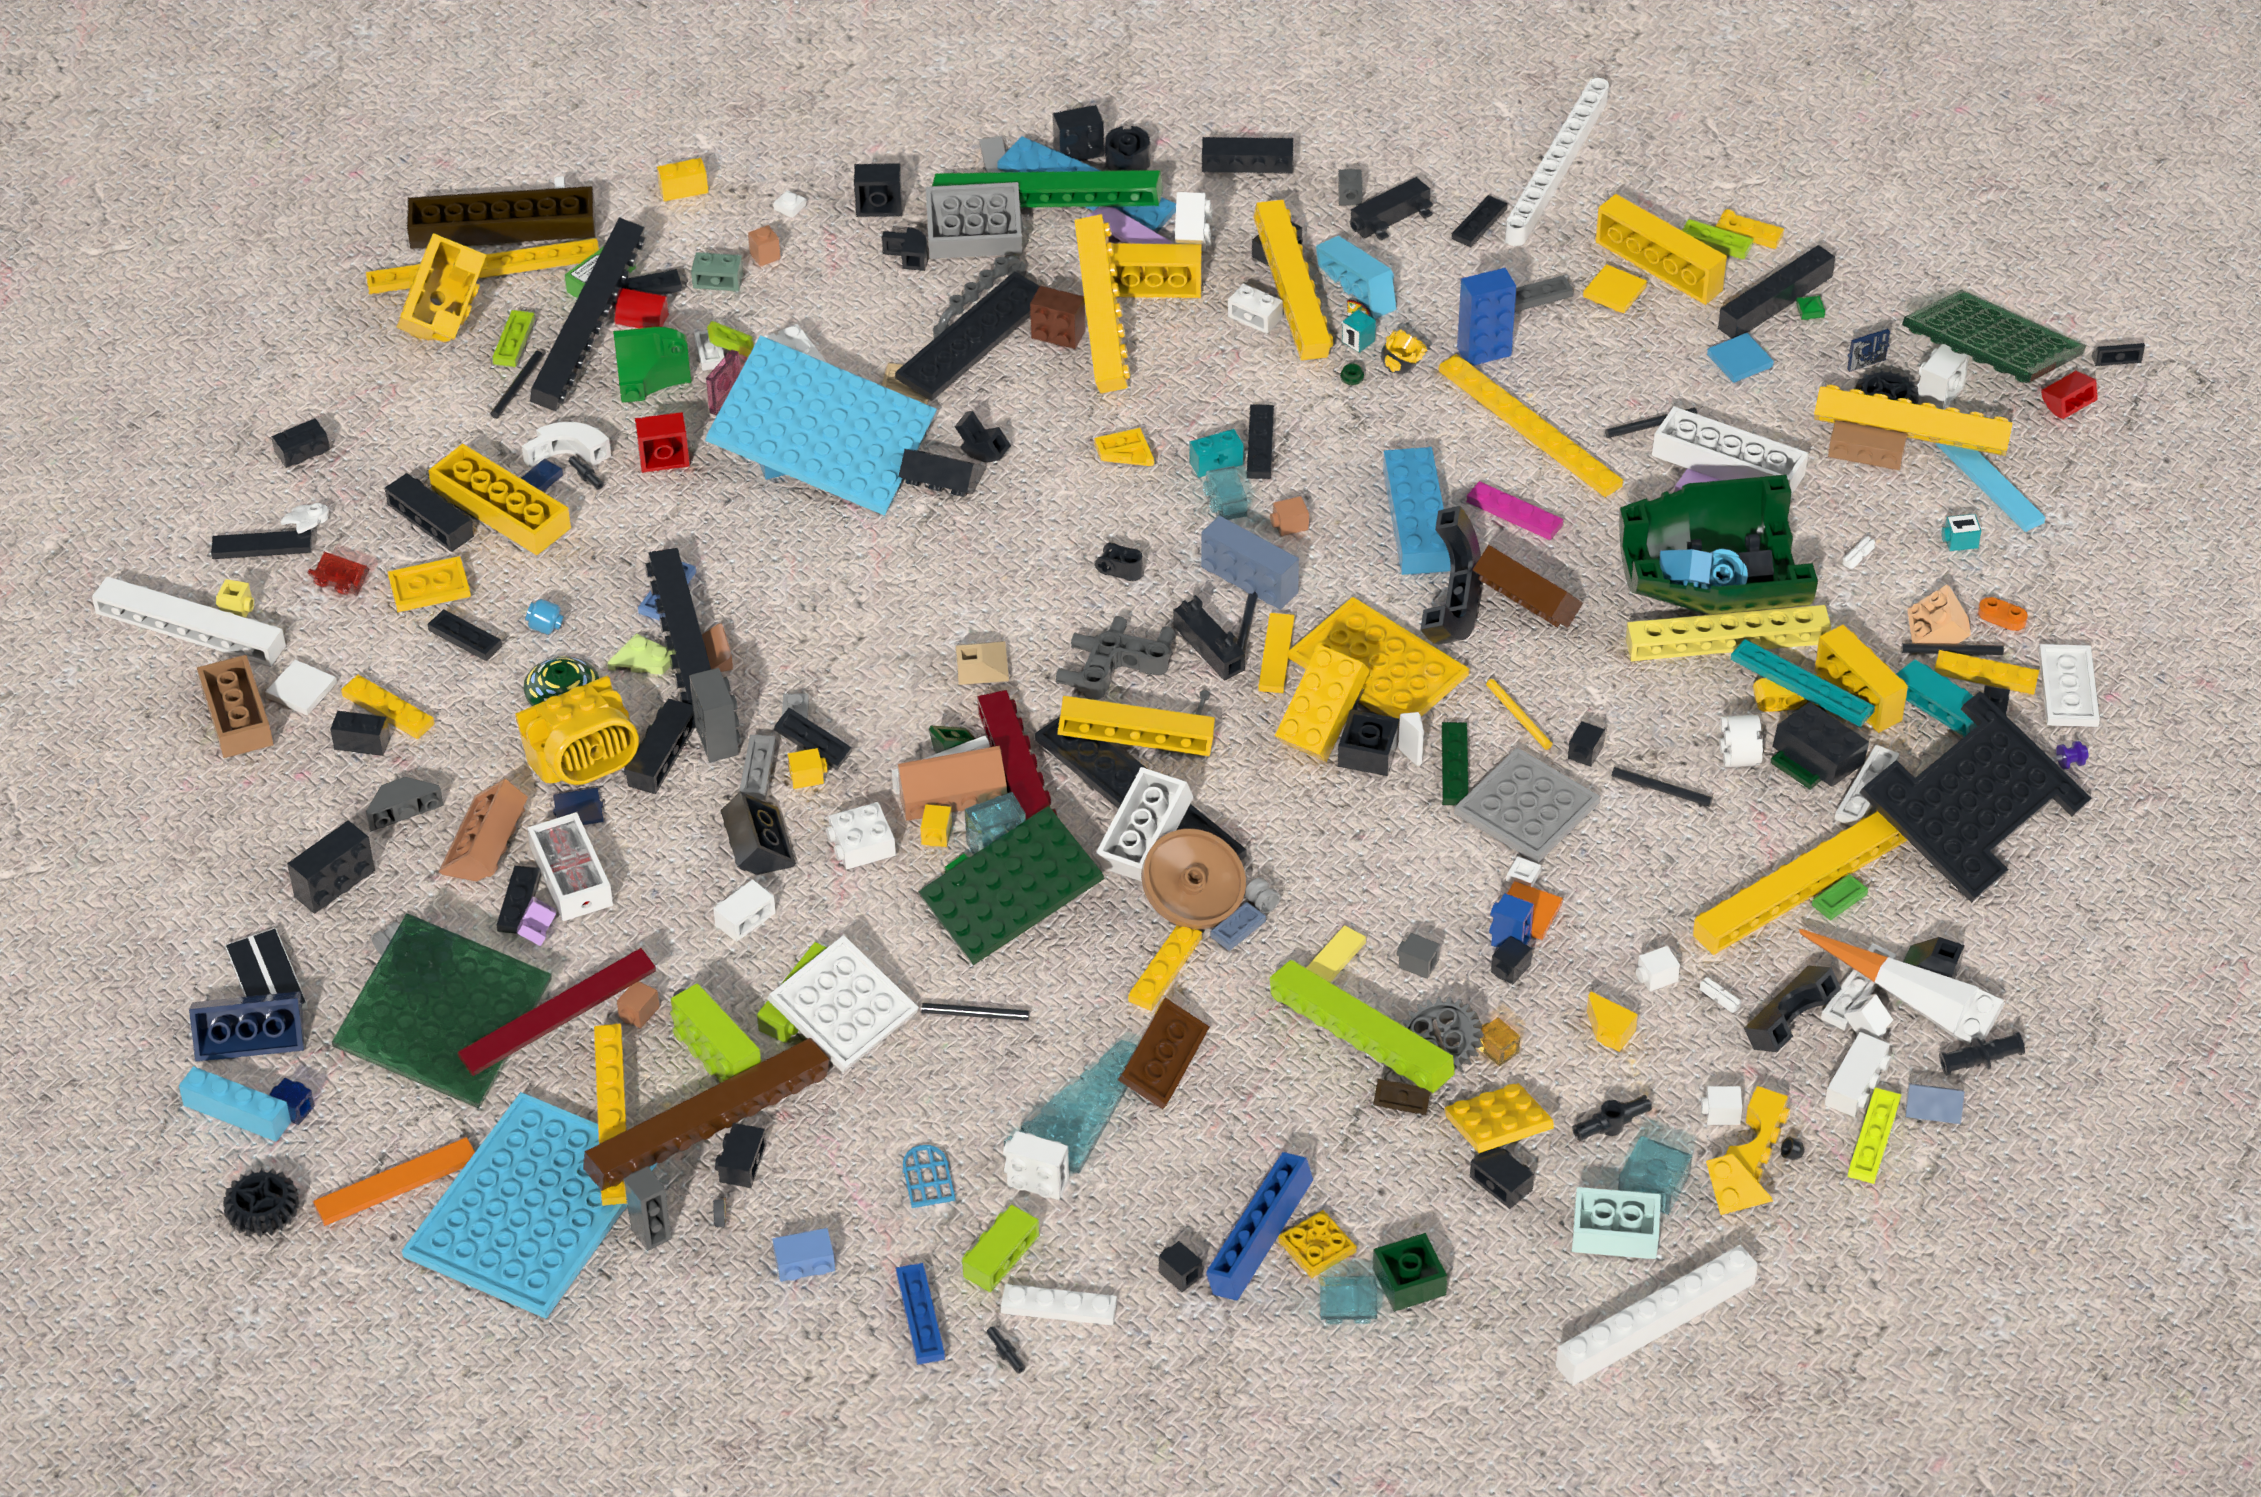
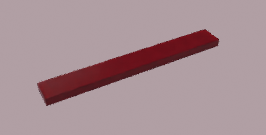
M639 948L460 1050L458 1057L470 1074L475 1076L656 972V966L644 950Z

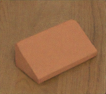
M722 623L703 633L702 638L711 670L719 668L721 672L733 670V662Z

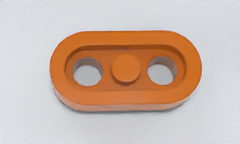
M1994 597L1984 598L1979 603L1978 615L1987 622L2012 631L2021 630L2026 626L2028 614L2019 606Z

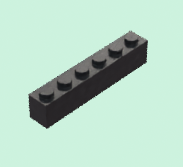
M1819 245L1812 248L1721 307L1718 329L1731 339L1748 333L1796 302L1797 298H1802L1833 277L1835 256Z

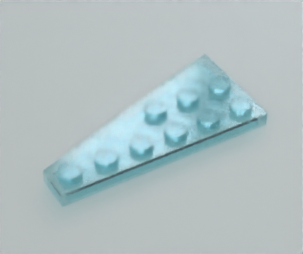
M1120 1040L1099 1058V1063L1090 1071H1084L1076 1083L1073 1085L1069 1084L1041 1108L1039 1115L1032 1121H1026L1021 1126L1019 1132L1031 1133L1037 1137L1058 1141L1063 1145H1067L1069 1171L1080 1174L1128 1088L1118 1081V1078L1137 1045ZM1011 1135L1004 1140V1147L1007 1140H1012L1013 1137Z

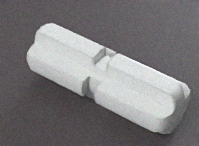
M1869 536L1864 537L1855 548L1843 557V566L1853 569L1875 548V540Z
M1706 977L1700 983L1699 989L1714 1001L1718 999L1717 1003L1731 1013H1735L1741 1007L1742 1001L1728 990L1723 991V987L1711 978Z

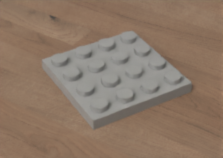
M1516 748L1455 806L1454 814L1538 864L1600 803V796L1521 749Z

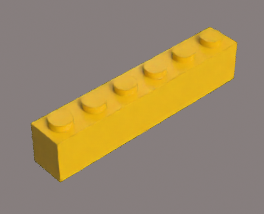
M1063 696L1057 735L1210 756L1215 717Z

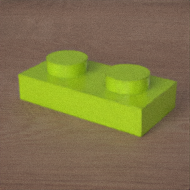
M711 321L707 326L710 343L733 351L737 355L749 357L754 348L752 336Z

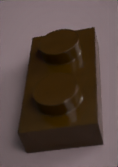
M1377 1079L1373 1106L1427 1116L1432 1092L1415 1085Z

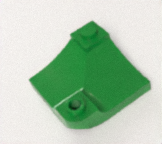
M667 327L613 331L621 403L645 401L646 396L661 389L691 383L686 335Z

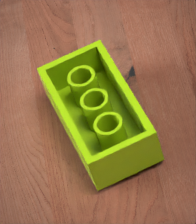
M698 983L671 998L672 1010L670 1015L674 1022V1028H672L674 1036L679 1042L683 1041L688 1046L691 1055L695 1059L699 1058L703 1062L706 1071L710 1075L714 1074L719 1083L761 1063L760 1049Z

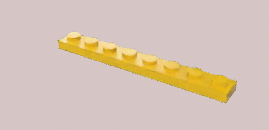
M621 1024L594 1026L599 1144L627 1130ZM624 1180L615 1187L611 1186L601 1191L602 1206L627 1204Z

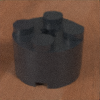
M1120 126L1107 133L1105 138L1106 168L1110 171H1145L1150 167V137L1144 129L1137 126H1131V129H1123V126Z

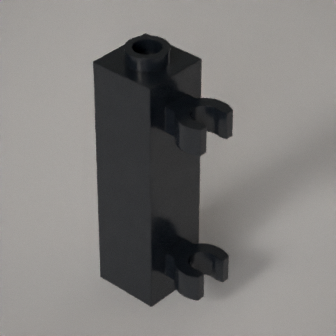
M1416 176L1352 208L1350 227L1364 239L1375 234L1382 241L1389 237V234L1385 232L1389 226L1417 212L1424 219L1433 215L1428 209L1433 206V203L1430 201L1431 189Z
M1759 534L1745 537L1747 552L1736 553L1747 568V580L1768 578L1774 575L1771 550L1759 551ZM1701 539L1687 542V550L1702 551ZM1717 572L1716 576L1719 577V580H1722L1723 578Z
M1194 595L1193 600L1189 602L1184 600L1181 605L1173 609V627L1224 681L1245 671V652L1236 644L1237 638L1231 631L1226 633L1202 608L1203 602L1197 595Z

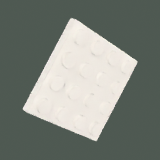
M844 935L771 992L767 999L807 1039L811 1038L842 1073L915 1015L919 1009L910 998Z

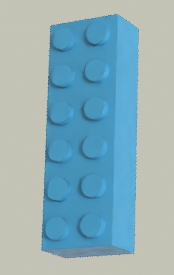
M1432 447L1384 450L1383 475L1401 574L1450 571V557L1447 547L1435 531L1438 511L1443 510L1444 507Z

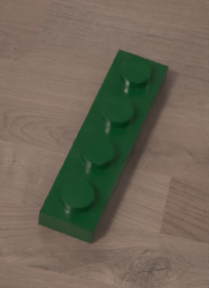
M1442 722V805L1456 806L1468 795L1467 722Z

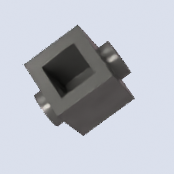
M1361 169L1338 170L1339 206L1362 204Z

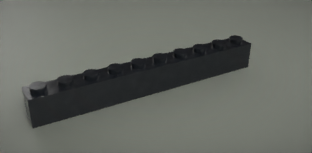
M620 217L618 218L531 388L530 402L555 412L560 403L565 404L569 394L567 390L569 386L573 387L576 382L577 370H582L584 367L586 352H591L593 349L595 334L600 335L604 325L602 321L604 317H609L613 306L611 303L613 300L617 301L620 295L621 283L625 284L630 273L628 271L629 267H634L638 258L637 251H642L647 238L644 237V226Z

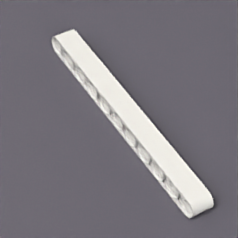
M1593 78L1588 82L1507 218L1505 240L1509 245L1521 246L1526 242L1607 104L1609 87L1605 79Z

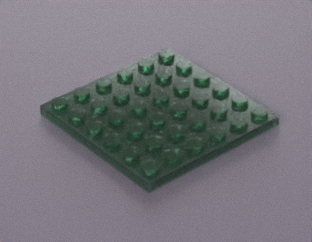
M1962 289L1905 316L1902 323L1903 326L1909 328L1911 333L1916 335L1923 334L1929 337L1933 343L1945 344L1951 347L1953 352L1967 354L1975 362L1987 363L1993 366L1995 371L2009 373L2022 383H2030L2084 354L2087 346Z
M406 913L332 1040V1047L480 1109L508 1057L472 1076L458 1057V1052L536 1008L552 979V974Z

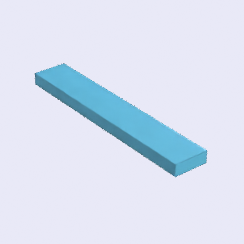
M1935 443L2024 532L2045 523L2046 517L1978 451Z

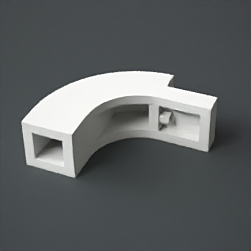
M558 422L543 426L536 430L537 438L522 445L524 463L529 468L535 466L544 458L547 459L563 453L577 455L591 467L611 457L609 438L598 429L578 422Z

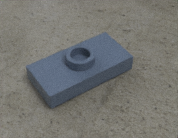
M1246 902L1227 919L1210 931V937L1230 951L1266 922V915Z

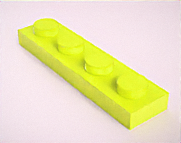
M1874 1088L1847 1177L1875 1184L1902 1094Z

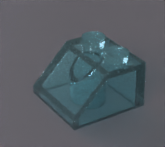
M1374 1276L1318 1277L1320 1320H1326L1327 1324H1341L1343 1319H1354L1356 1324L1371 1323V1319H1377V1284Z

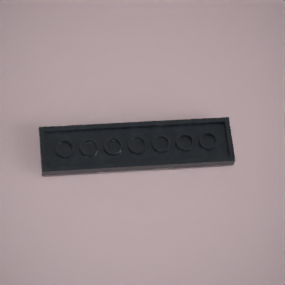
M1014 271L895 372V379L933 401L1031 317L1030 303L1040 286Z

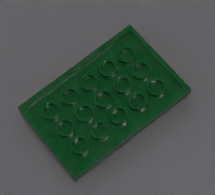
M1047 806L919 890L918 893L974 966L1105 878L1101 870L1053 810Z

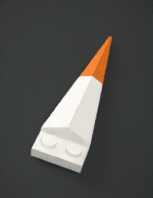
M1798 929L1802 936L1881 986L1955 1039L1968 1045L1971 1044L1973 1037H1978L1981 1041L1986 1039L2005 1004L2004 1000L1980 990L1977 986L1804 929Z

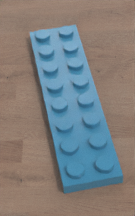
M1023 136L997 162V169L1004 172L1101 171ZM1162 197L1159 206H1112L1156 233L1176 213V203ZM1086 207V208H1088V209L1094 211V210H1096L1098 207Z

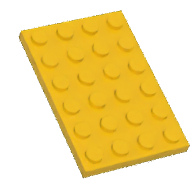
M1354 597L1350 598L1288 651V658L1304 669H1307L1318 644L1363 662L1370 672L1362 687L1364 692L1359 703L1378 715L1399 719L1401 714L1419 712L1422 717L1469 676L1468 667Z

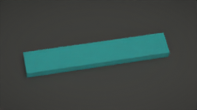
M1746 639L1731 653L1730 660L1859 727L1874 713V705Z

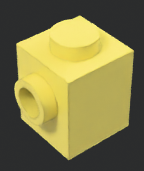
M225 579L216 596V605L219 606V610L246 618L248 613L252 612L254 608V598L251 596L249 583Z

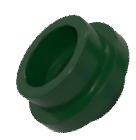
M1347 364L1340 373V379L1347 385H1357L1364 380V372L1357 364Z

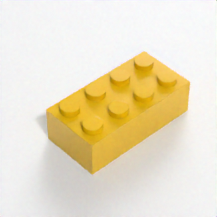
M1112 243L1114 256L1111 257V262L1115 263L1117 270L1114 283L1117 282L1119 297L1201 298V244Z
M1844 624L1819 636L1814 671L1822 675L1825 681L1874 705V713L1866 722L1878 733L1901 722L1908 689L1905 681L1899 678L1886 663L1882 662L1873 653L1871 648L1865 646L1856 634L1851 632Z
M1318 644L1275 733V737L1282 744L1327 762L1348 718L1349 711L1353 708L1370 670L1363 662Z

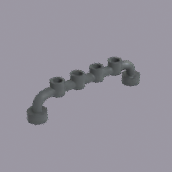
M1009 256L1007 258L997 257L994 260V269L992 271L988 269L980 271L979 282L966 283L964 286L965 294L962 296L953 295L949 298L950 306L942 313L938 324L934 326L933 338L935 339L950 326L948 322L953 315L963 313L964 306L967 303L977 301L981 291L992 288L995 279L1006 275L1009 276L1014 271L1025 276V263L1016 256Z

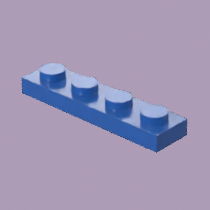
M918 1263L896 1267V1277L917 1365L945 1360L944 1348L924 1264Z

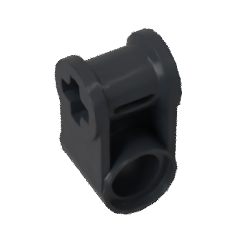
M1111 542L1104 545L1102 555L1094 563L1095 568L1100 573L1127 581H1137L1144 574L1143 557L1139 550Z

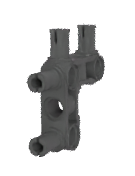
M1116 616L1113 618L1109 631L1095 637L1074 632L1071 648L1091 653L1083 671L1077 672L1059 667L1056 674V684L1076 687L1079 692H1083L1087 699L1099 700L1104 697L1109 689L1111 675L1117 667L1123 666L1137 669L1139 672L1146 674L1163 675L1169 667V658L1172 653L1170 646L1175 637V631L1170 627H1162L1157 641L1126 635L1124 631L1127 627V620L1121 616Z

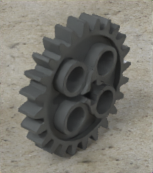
M1438 997L1436 1004H1432L1430 999H1427V1007L1423 1008L1418 1004V1012L1409 1011L1411 1019L1402 1020L1407 1029L1441 1048L1439 1044L1440 1039L1433 1024V1020L1436 1019L1446 1051L1453 1055L1454 1069L1457 1068L1460 1072H1463L1462 1064L1472 1065L1469 1059L1470 1056H1479L1475 1048L1483 1047L1480 1038L1484 1037L1481 1030L1483 1025L1476 1011H1473L1469 1004L1464 1005L1461 999L1454 1003L1452 998L1448 997L1446 1002L1443 1003L1441 997Z

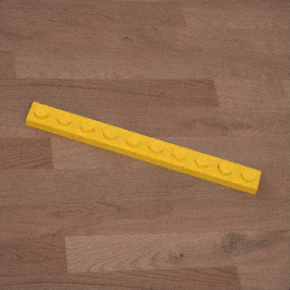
M595 238L486 254L478 278L579 264L599 250L598 241ZM420 264L366 272L369 294L409 289Z
M1458 354L1439 364L1440 373L1606 498L1623 487V479Z

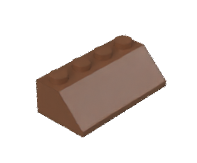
M999 746L898 764L900 800L906 821L922 819L925 804L951 807V813L1007 803V785Z
M506 779L475 795L438 872L442 875L476 882L485 877H491L498 869L497 862L507 850L506 843L516 830L515 824L525 811L524 805L528 797Z

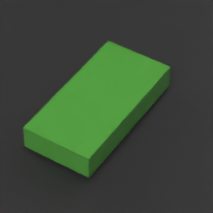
M1848 874L1812 899V906L1831 921L1868 894V888L1851 874Z

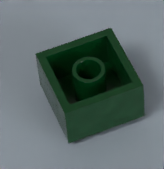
M1426 1233L1373 1249L1372 1269L1394 1312L1446 1296L1447 1274Z

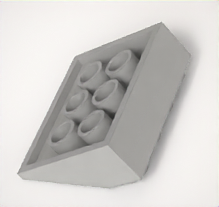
M1018 182L926 187L930 259L1022 254Z

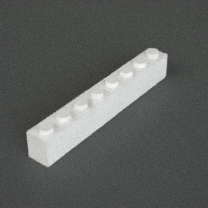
M106 577L92 595L96 614L238 657L247 655L248 660L268 666L273 665L286 646L283 630L274 625L264 624L254 619L244 618L231 612H224L207 605L204 606L191 602L187 599L147 589L144 586L127 583L120 579Z
M1741 1245L1733 1248L1559 1345L1556 1357L1557 1369L1574 1386L1754 1285L1758 1264Z

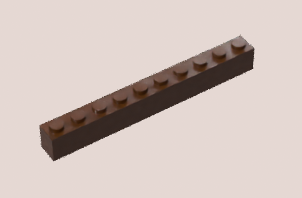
M809 1038L585 1151L583 1169L601 1191L611 1186L615 1187L631 1173L656 1163H662L677 1152L686 1151L691 1145L701 1140H707L725 1128H731L733 1123H737L746 1117H752L760 1110L770 1105H776L781 1099L791 1094H797L803 1088L813 1083L821 1082L827 1076L829 1058Z

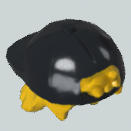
M1402 329L1398 331L1393 330L1391 335L1386 337V343L1381 351V360L1384 367L1389 369V372L1405 374L1409 373L1420 362L1422 356L1428 350L1422 341L1417 340V337H1412L1410 333L1406 334V331Z

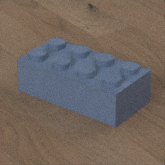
M1220 515L1201 532V567L1206 571L1223 578L1228 583L1234 584L1248 594L1256 592L1257 598L1280 610L1298 594V557Z

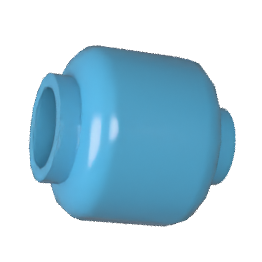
M538 599L535 603L531 602L525 621H528L530 629L550 635L554 629H560L564 616L560 615L561 609L558 604Z

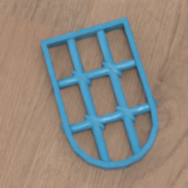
M919 1145L913 1147L903 1158L902 1171L905 1175L911 1208L955 1201L948 1168L949 1163L944 1153L935 1146ZM927 1150L930 1163H919L917 1152ZM932 1151L940 1155L943 1161L936 1162ZM913 1154L915 1166L906 1167L908 1158ZM945 1165L948 1179H938L935 1166ZM921 1169H932L934 1181L925 1183L922 1178ZM914 1170L917 1172L919 1184L910 1185L907 1171ZM949 1183L951 1196L942 1197L940 1185ZM924 1187H936L938 1198L927 1200ZM911 1190H921L923 1201L913 1202Z

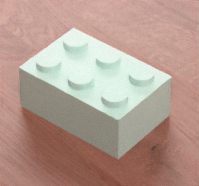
M1577 1187L1572 1252L1656 1259L1659 1240L1661 1194Z

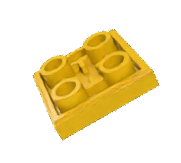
M1606 264L1585 288L1583 297L1624 314L1647 287V280Z
M1324 1210L1278 1236V1242L1311 1279L1356 1253L1357 1246Z

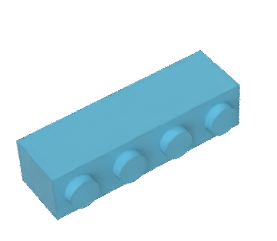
M193 1066L179 1084L185 1107L275 1142L278 1141L291 1123L287 1102Z

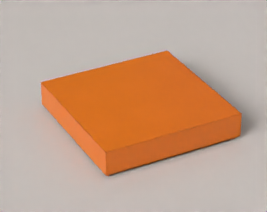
M1514 881L1507 894L1534 904L1531 937L1543 940L1563 904V898Z

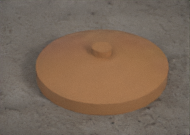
M1181 829L1162 836L1153 844L1142 865V886L1149 903L1163 918L1181 927L1208 929L1217 926L1237 910L1245 894L1246 876L1238 855L1224 840L1206 831Z

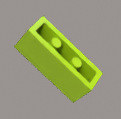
M1011 1204L1005 1212H1001L997 1216L994 1225L988 1231H984L981 1234L975 1247L964 1254L961 1262L963 1265V1278L991 1293L1039 1237V1219Z

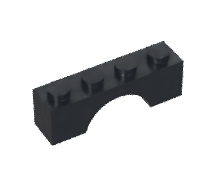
M1808 965L1744 1027L1754 1050L1778 1052L1793 1037L1789 1025L1798 1015L1811 1008L1826 1005L1841 990L1832 967Z

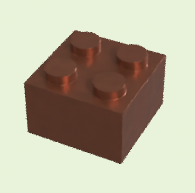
M1040 286L1030 303L1031 339L1076 349L1085 333L1084 296Z

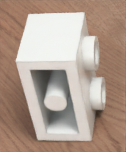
M1243 283L1228 299V317L1268 334L1283 318V300Z

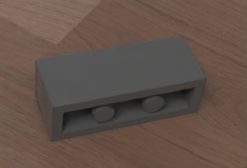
M648 1166L631 1173L628 1177L624 1178L630 1226L633 1233L648 1252L672 1239L665 1188Z

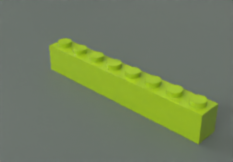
M1289 960L1269 977L1271 996L1276 1001L1289 1006L1297 1014H1302L1309 1018L1317 1026H1322L1329 1030L1337 1038H1342L1349 1042L1357 1050L1367 1053L1377 1062L1387 1065L1397 1074L1412 1080L1417 1086L1434 1093L1455 1075L1453 1055L1295 961Z

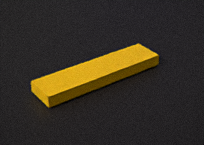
M1269 613L1258 691L1284 694L1289 660L1288 651L1291 647L1294 615Z

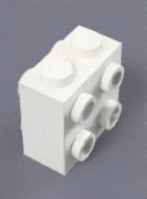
M878 802L828 816L829 827H826L829 842L835 843L834 851L838 861L842 860L846 870L896 856L895 838Z
M1016 1131L1012 1140H1007L1003 1155L1006 1156L1004 1173H1007V1185L1013 1186L1018 1190L1039 1194L1044 1198L1059 1200L1069 1181L1068 1146L1058 1141L1037 1137L1031 1133Z

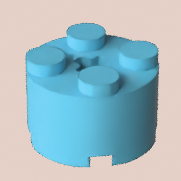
M1726 549L1710 552L1712 553L1709 583L1698 584V588L1711 589V586L1746 584L1748 578L1747 568L1735 552ZM1717 572L1723 578L1722 580H1719V577L1716 576Z

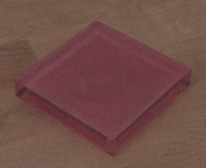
M731 349L706 377L709 411L713 415H718L741 372L738 351Z

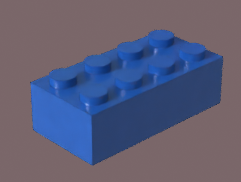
M1506 268L1461 278L1457 350L1461 357L1472 366L1512 356L1516 284Z

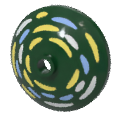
M571 656L552 657L538 663L528 672L524 680V694L529 704L534 706L546 701L550 697L566 693L574 687L583 686L599 679V676L591 664L580 658Z

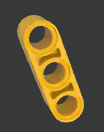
M1814 674L1825 680V678L1822 675ZM1761 678L1753 684L1757 708L1763 712L1799 710L1808 702H1811L1767 678Z

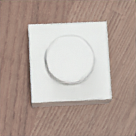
M788 190L774 202V210L791 218L806 206V198Z
M1517 857L1507 873L1506 881L1510 883L1516 881L1533 887L1541 873V865Z

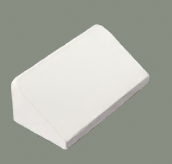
M1419 712L1404 713L1400 715L1398 747L1415 765L1421 766L1424 735L1421 716Z

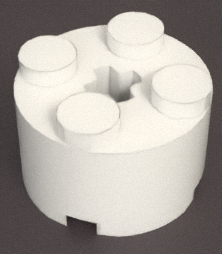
M1737 715L1720 717L1721 732H1724V738H1720L1719 746L1720 753H1723L1724 767L1760 765L1762 763L1763 744L1759 731H1761L1759 716Z

